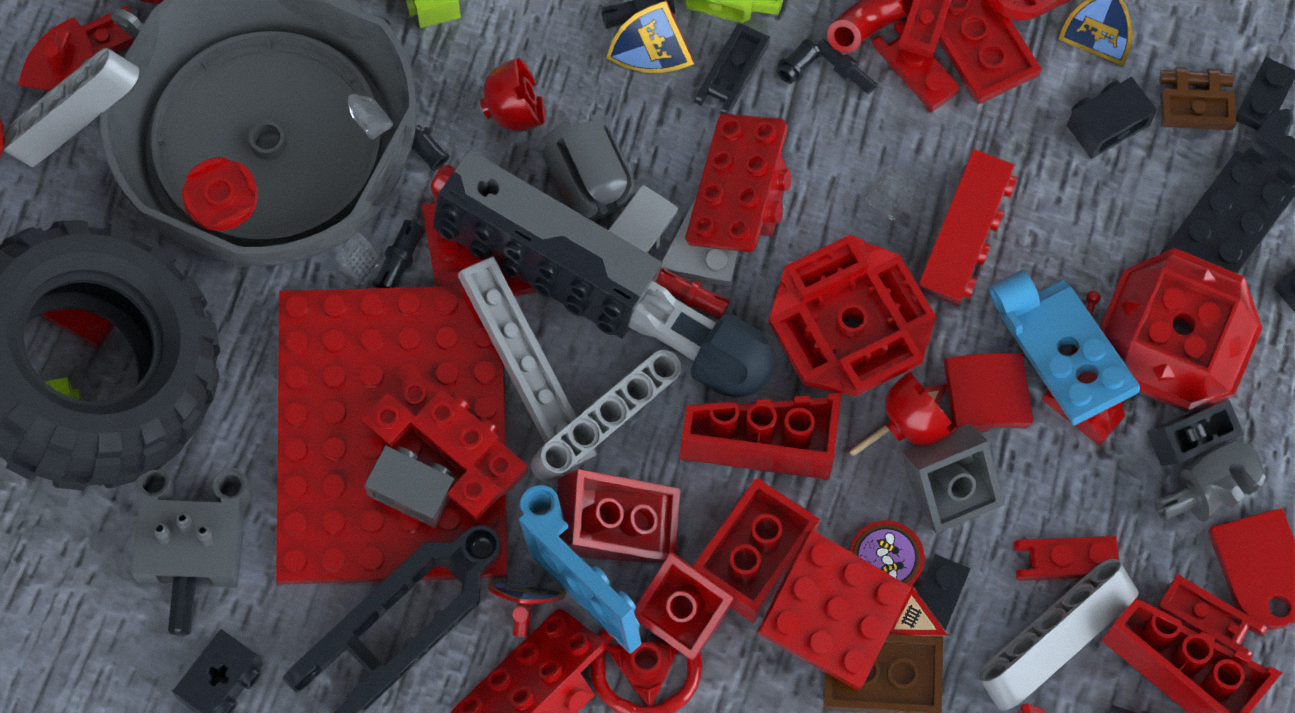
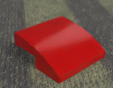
M974 354L950 357L943 361L952 423L956 428L970 423L978 432H987L993 427L1026 429L1034 424L1023 354Z

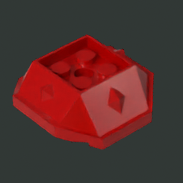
M850 234L785 266L768 324L805 387L858 396L923 363L936 315L899 254L865 243V240ZM854 318L861 325L856 328H850L843 323V320Z
M1173 248L1123 271L1101 322L1100 329L1139 383L1141 394L1187 413L1210 403L1234 397L1263 326L1244 276ZM1173 322H1185L1190 327L1191 333L1188 335L1178 334L1173 328Z

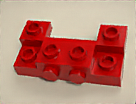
M413 370L391 395L387 392L361 419L362 424L374 431L390 448L412 428L413 433L463 475L447 492V496L451 500L456 501L477 521L491 505L518 484L528 473V465L499 441L497 436L499 431L489 420L484 417L478 420L468 411L470 406L463 398L456 393L450 396L443 389L439 391L417 371Z

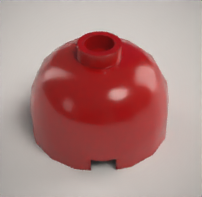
M515 58L495 67L486 77L483 87L484 98L480 99L481 108L486 118H493L498 126L511 132L532 130L546 122L542 97L536 98L532 87L537 85L536 81L522 59Z
M910 371L897 380L889 389L885 398V410L890 421L885 425L899 442L906 438L915 446H926L947 438L957 430Z

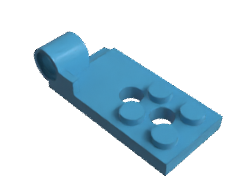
M1020 270L989 286L990 296L999 312L1000 318L1073 426L1140 393V385L1075 291L1064 280L1038 293L1030 276L1026 271ZM1067 344L1075 345L1079 349L1070 356H1065L1058 352L1062 346ZM1083 372H1092L1098 376L1094 382L1087 384L1077 379Z
M544 485L529 488L524 492L520 500L523 516L519 518V522L530 557L631 654L642 644L638 631L640 623L634 614L635 604L623 591L616 593L609 586V579L599 567L594 566L591 568L558 537L568 528V524L564 521L557 493L552 488ZM541 509H549L546 513L535 514Z

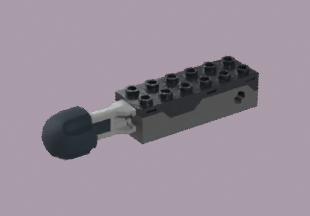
M472 150L468 151L457 168L450 164L443 165L434 176L430 186L436 203L433 228L446 240L457 241L467 247L475 257L481 260L494 257L497 265L507 276L523 280L531 285L539 295L547 298L552 297L562 303L573 315L584 316L596 323V326L608 335H616L623 339L631 328L642 335L658 339L694 361L690 370L692 378L719 394L733 398L749 396L761 390L769 382L774 370V356L767 338L756 328L732 314L723 315L715 323L676 300L666 288L656 283L663 263Z

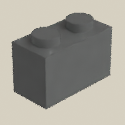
M385 446L364 485L367 496L436 528L451 500L447 496V492L455 484V479L451 477L452 472L437 463H431L428 466L417 461L418 456L406 448L398 446L394 450Z

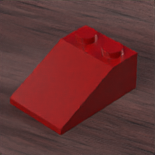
M580 469L558 478L557 495L564 521L568 524V528L558 537L579 557L664 563L671 552L676 554L680 488Z

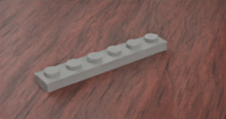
M491 257L461 270L458 277L546 444L576 419L577 416L494 257ZM573 431L575 441L581 445H586L584 435L581 432ZM594 449L570 469L593 459L596 456ZM551 454L557 468H559V461Z

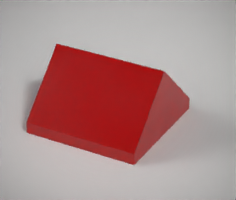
M671 552L637 603L634 614L640 624L693 661L725 621L736 596Z

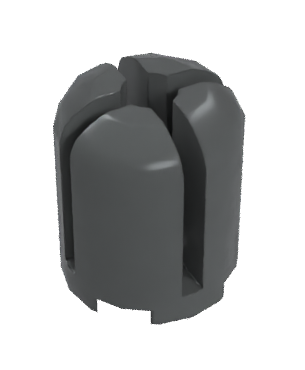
M590 114L591 121L572 127L569 121H566L550 131L543 138L546 146L543 150L540 149V152L564 204L590 220H597L616 213L617 208H623L630 201L635 191V180L606 119L601 115Z

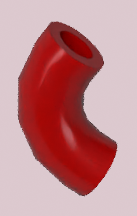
M860 0L841 13L832 22L827 31L830 45L839 52H853L878 30L908 16L913 0Z

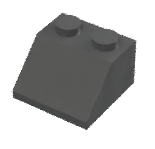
M970 423L957 428L950 436L937 443L926 446H914L902 451L910 484L936 534L1005 505L989 443Z

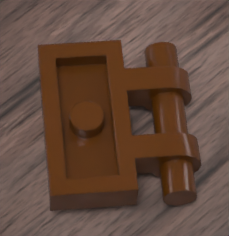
M1175 67L1174 70H1161L1159 83L1173 85L1174 89L1163 88L1160 94L1161 127L1233 130L1236 125L1235 92L1221 91L1220 87L1233 86V73H1220L1219 69L1210 68L1206 72L1188 71L1186 67ZM1188 85L1205 86L1206 90H1189Z

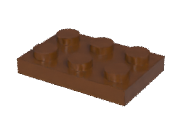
M888 634L862 689L857 691L824 672L823 710L865 713H942L943 637Z

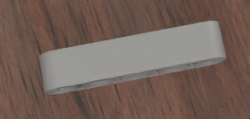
M103 48L7 126L4 131L5 144L3 151L30 167L36 166L97 118L100 113L106 111L125 96L138 79V66L112 50Z
M659 350L634 369L534 454L531 460V469L534 475L545 482H552L561 477L677 379L682 368L678 356L669 350ZM654 364L664 369L665 378L656 374ZM627 386L637 390L639 400L633 399L629 395ZM601 408L611 413L613 422L603 419L600 413ZM573 431L581 432L584 435L586 445H581L575 441ZM548 453L554 455L559 461V468L551 467L547 463L545 455Z
M1118 559L1106 560L1097 565L980 669L978 679L998 709L1008 710L1020 704L1126 610L1135 598L1138 597L1139 593L1136 586Z

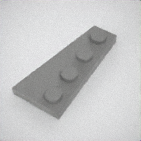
M694 200L662 260L663 263L659 273H661L663 268H666L682 278L731 287L738 251L691 246L685 239L695 203Z

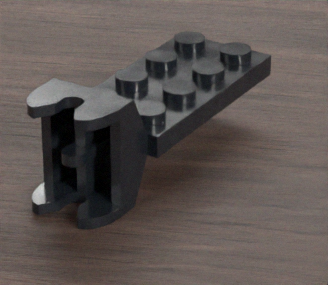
M1281 109L1271 114L1255 133L1245 152L1241 153L1237 150L1161 253L1176 248L1237 274L1241 271L1295 198V139L1292 136L1285 135V131L1291 124V110Z

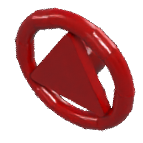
M605 629L598 635L603 640L605 648L589 664L590 677L599 697L614 712L675 713L684 707L696 692L703 670L701 652L693 661L686 657L688 672L681 689L661 704L654 705L678 654V650L664 640L641 642L642 644L630 654L620 644L609 645L613 637ZM606 650L645 706H638L617 696L610 688L606 680L604 659Z

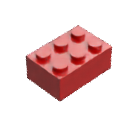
M756 477L693 567L736 596L731 609L754 624L780 587L807 532L814 530L818 533L821 519Z

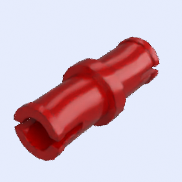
M663 268L656 281L657 284L666 288L675 299L683 302L688 307L692 306L717 318V320H720L725 314L730 303V299H726L701 287V282L697 280L691 282L668 271L666 268Z

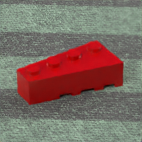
M973 149L918 286L923 293L960 306L963 297L970 300L978 280L971 276L976 264L983 266L991 247L990 244L985 242L990 230L997 232L1005 212L999 209L1004 196L1011 197L1018 177L1012 175L1015 164Z
M832 393L824 398L810 399L809 395L796 396L793 400L771 402V399H758L756 403L737 405L736 402L687 405L679 459L829 480L834 461L841 393Z
M1135 598L1101 640L1188 713H1250L1283 673L1271 666L1265 668L1251 660V656L1238 649L1234 652L1214 642V637L1204 632L1199 634L1183 626L1182 621L1137 598Z

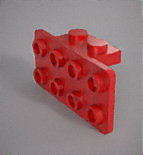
M722 114L719 116L685 236L689 245L752 252L757 246L759 235L773 236L776 223L779 224L782 220L784 192L790 189L792 180L791 171L787 168L781 156L788 130L785 120L734 114Z
M558 609L458 703L451 713H577L595 696L581 675V672L604 650L605 644L599 636L566 611Z

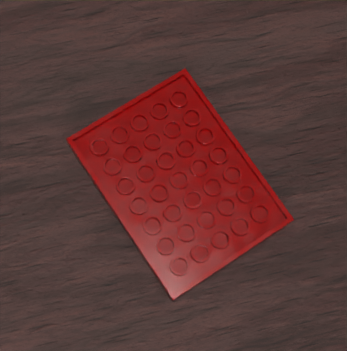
M463 286L279 291L276 582L278 585L383 582L425 542L453 543L467 530L480 525L494 530L501 544L500 557L481 576V579L508 578L506 493L491 505L477 521L456 501L450 500L438 525L434 528L367 496L364 487L383 449L388 445L369 427H365L361 419L387 392L391 395L413 370L417 371L439 391L443 389L450 396L456 393L463 398L470 406L468 411L478 420L484 417L499 431L497 434L499 441L506 446L504 364ZM412 428L391 447L394 450L398 446L410 450L418 456L417 461L428 466L431 463L444 466L452 472L451 477L455 479V483L463 476L413 433ZM434 567L420 581L458 579L447 567Z

